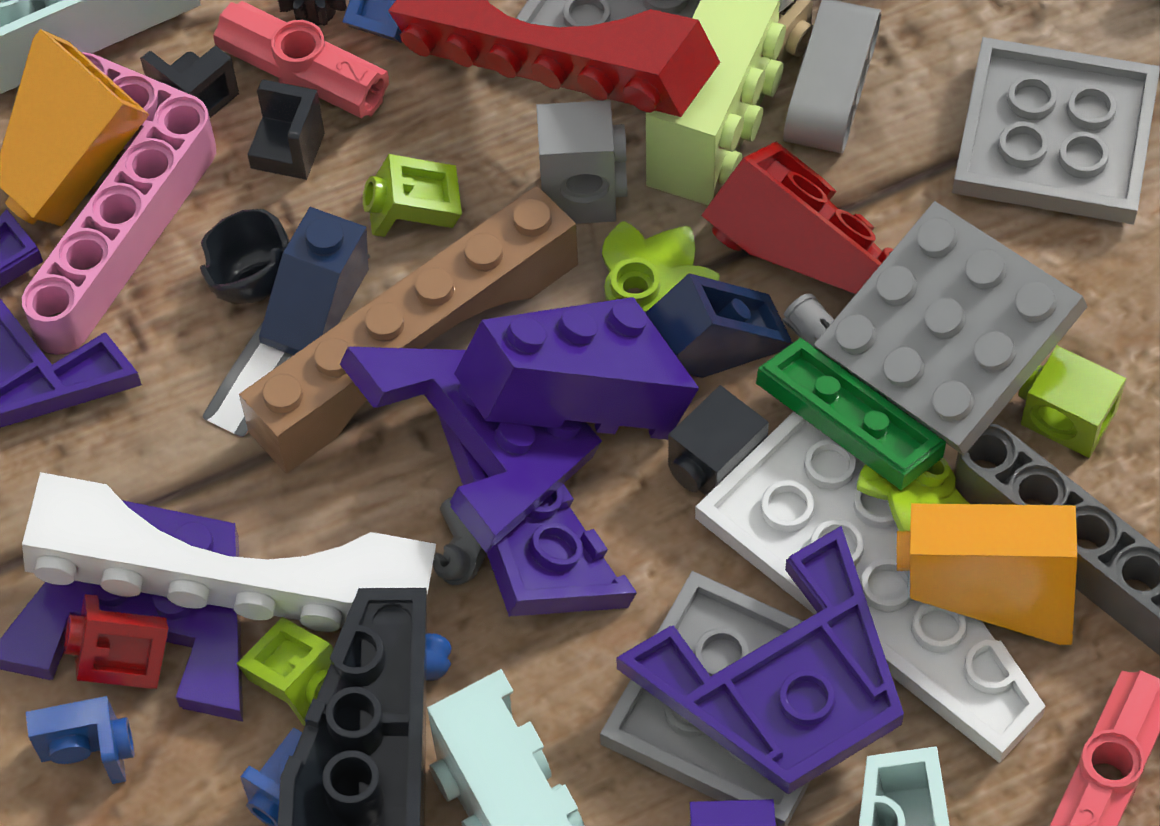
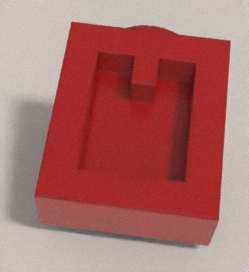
M84 594L81 616L70 614L68 617L64 642V654L75 655L77 681L157 689L168 634L167 618L100 610L98 595Z

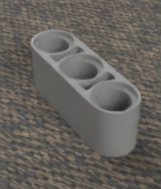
M837 0L821 1L789 104L783 141L843 154L875 49L881 21L880 9Z

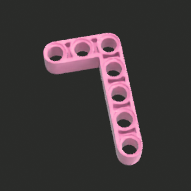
M86 52L81 53L150 115L123 148L126 149L125 153L27 285L22 295V307L37 345L45 352L55 355L68 354L78 349L86 341L211 165L216 155V143L208 109L200 99L100 56ZM56 313H61L55 317H50L51 315H54Z

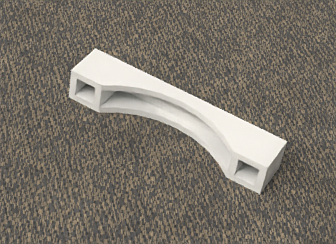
M41 472L22 542L25 572L34 573L40 580L51 584L68 585L75 580L101 585L105 591L118 596L133 597L142 592L165 596L172 603L186 608H203L207 604L232 608L240 616L253 620H268L273 616L300 620L303 626L320 632H333L343 627L359 588H427L428 594L436 548L435 543L370 532L343 546L308 556L268 560L226 556L193 547L156 529L128 508L107 484Z

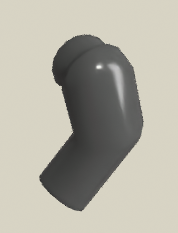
M450 497L442 503L440 512L453 538L449 544L444 546L445 551L443 555L435 553L433 568L438 577L443 578L446 583L462 585L475 578L487 553L450 507V500L452 499Z

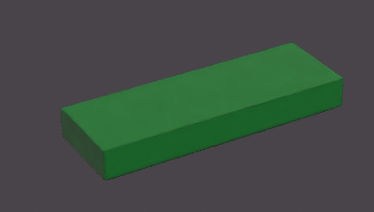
M801 337L758 368L756 378L758 386L900 490L908 486L944 456L946 441Z

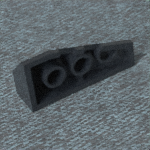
M359 588L330 656L331 665L317 699L312 700L305 716L306 725L293 756L289 755L281 774L278 826H425L427 588Z

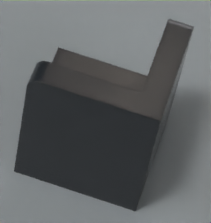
M216 45L201 57L197 56L194 52H186L172 65L167 64L152 51H148L140 58L145 76L197 97L208 109L209 118L239 95L232 58Z
M261 80L257 94L262 119L247 154L250 168L307 180L325 134L318 92L314 89Z

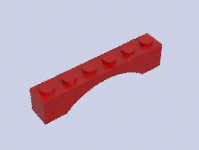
M396 0L388 10L402 32L400 37L403 43L420 56L427 57L433 55L453 60L463 67H471L473 65L496 71L507 78L517 76L541 82L552 89H559L560 87L586 93L596 100L610 99L630 104L648 113L658 111L682 117L721 63L698 19L652 9L619 20L590 26L573 27L530 24L506 15L490 4L488 0Z

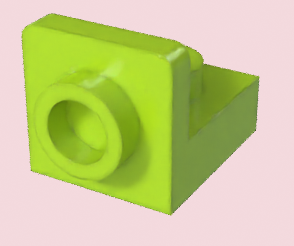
M388 154L377 174L368 178L363 191V209L365 212L370 213L372 235L385 237L396 219L453 228L462 215L456 165Z
M282 617L236 664L250 682L288 703L302 725L305 726V716L312 700L317 699L331 665L330 656L334 648L329 642Z

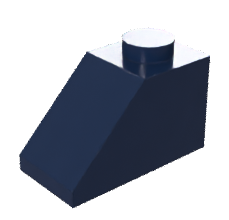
M309 207L282 254L259 334L260 343L295 355L339 324L369 270L366 226Z
M690 273L646 312L650 321L689 375L704 378L779 353L793 343L769 294Z

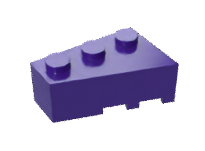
M634 297L483 319L454 373L485 421L559 429L565 420L595 423L597 433L615 434L619 426L649 429L651 438L668 440V434L677 427L699 390L695 381Z

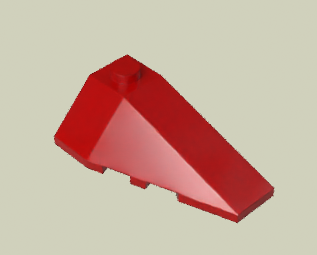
M777 141L743 157L701 215L713 225L711 230L714 236L727 247L736 251L743 249L750 255L857 294L894 250L887 247L882 251L874 243L876 240L872 232L874 226L861 214L852 215L849 212L838 209L830 201L837 191L825 179Z

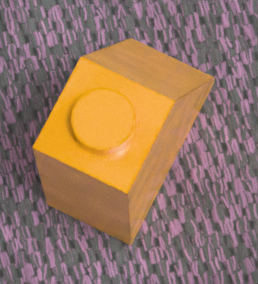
M42 29L38 31L32 40L1 148L0 188L9 195L5 201L6 206L24 221L34 225L37 220L62 227L150 114L69 41Z
M911 503L910 531H897V571H910V599L1058 645H1072L1077 571L1076 506Z

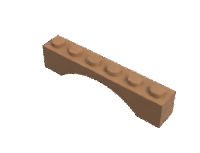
M537 185L239 393L248 432L286 474L335 440L353 415L367 400L340 366L347 347L422 349L459 323L487 309L512 301L533 298L578 265L576 223Z

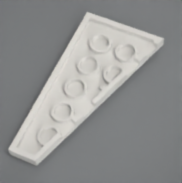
M793 411L695 506V519L814 615L817 614L816 610L785 571L786 559L842 526L891 676L1000 763L1043 717L1045 704L1001 640H995L982 621L910 599V571H897V531L899 530L892 516L888 500L878 499L858 491V476L865 464Z

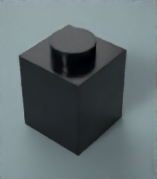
M719 385L668 434V466L672 475L687 490L691 492L699 490L707 496L768 437L769 422L723 386Z

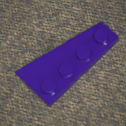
M437 412L462 484L466 485L488 478L485 471ZM564 484L487 552L509 617L629 608L637 594L625 575L616 577L604 559L608 549L594 529L586 531L570 508L574 498Z

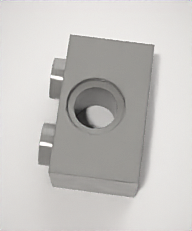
M611 100L536 104L541 190L576 224L615 222L616 197H627L625 163L627 157L625 125L612 124Z

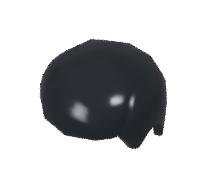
M265 209L241 210L220 220L204 235L201 246L204 251L206 266L205 264L201 265L200 270L210 291L215 293L217 298L232 304L260 302L271 296L282 254L290 241L280 220Z

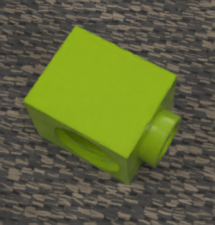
M1056 345L1045 365H1039L1019 390L1018 397L1026 400L1021 425L1090 458L1118 410L1127 378Z

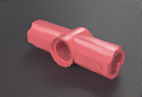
M243 1L238 4L230 2L219 16V23L213 34L215 45L219 49L278 77L279 83L317 90L318 98L361 119L365 115L372 117L382 104L385 90L389 85L388 72L326 42L321 29L314 23L305 20L285 22Z
M1141 670L1138 672L1121 671L1094 731L1083 747L1078 765L1049 826L1119 825L1128 803L1134 796L1145 765L1160 734L1159 678ZM1104 763L1113 765L1120 770L1124 778L1120 780L1105 779L1096 772L1093 766Z

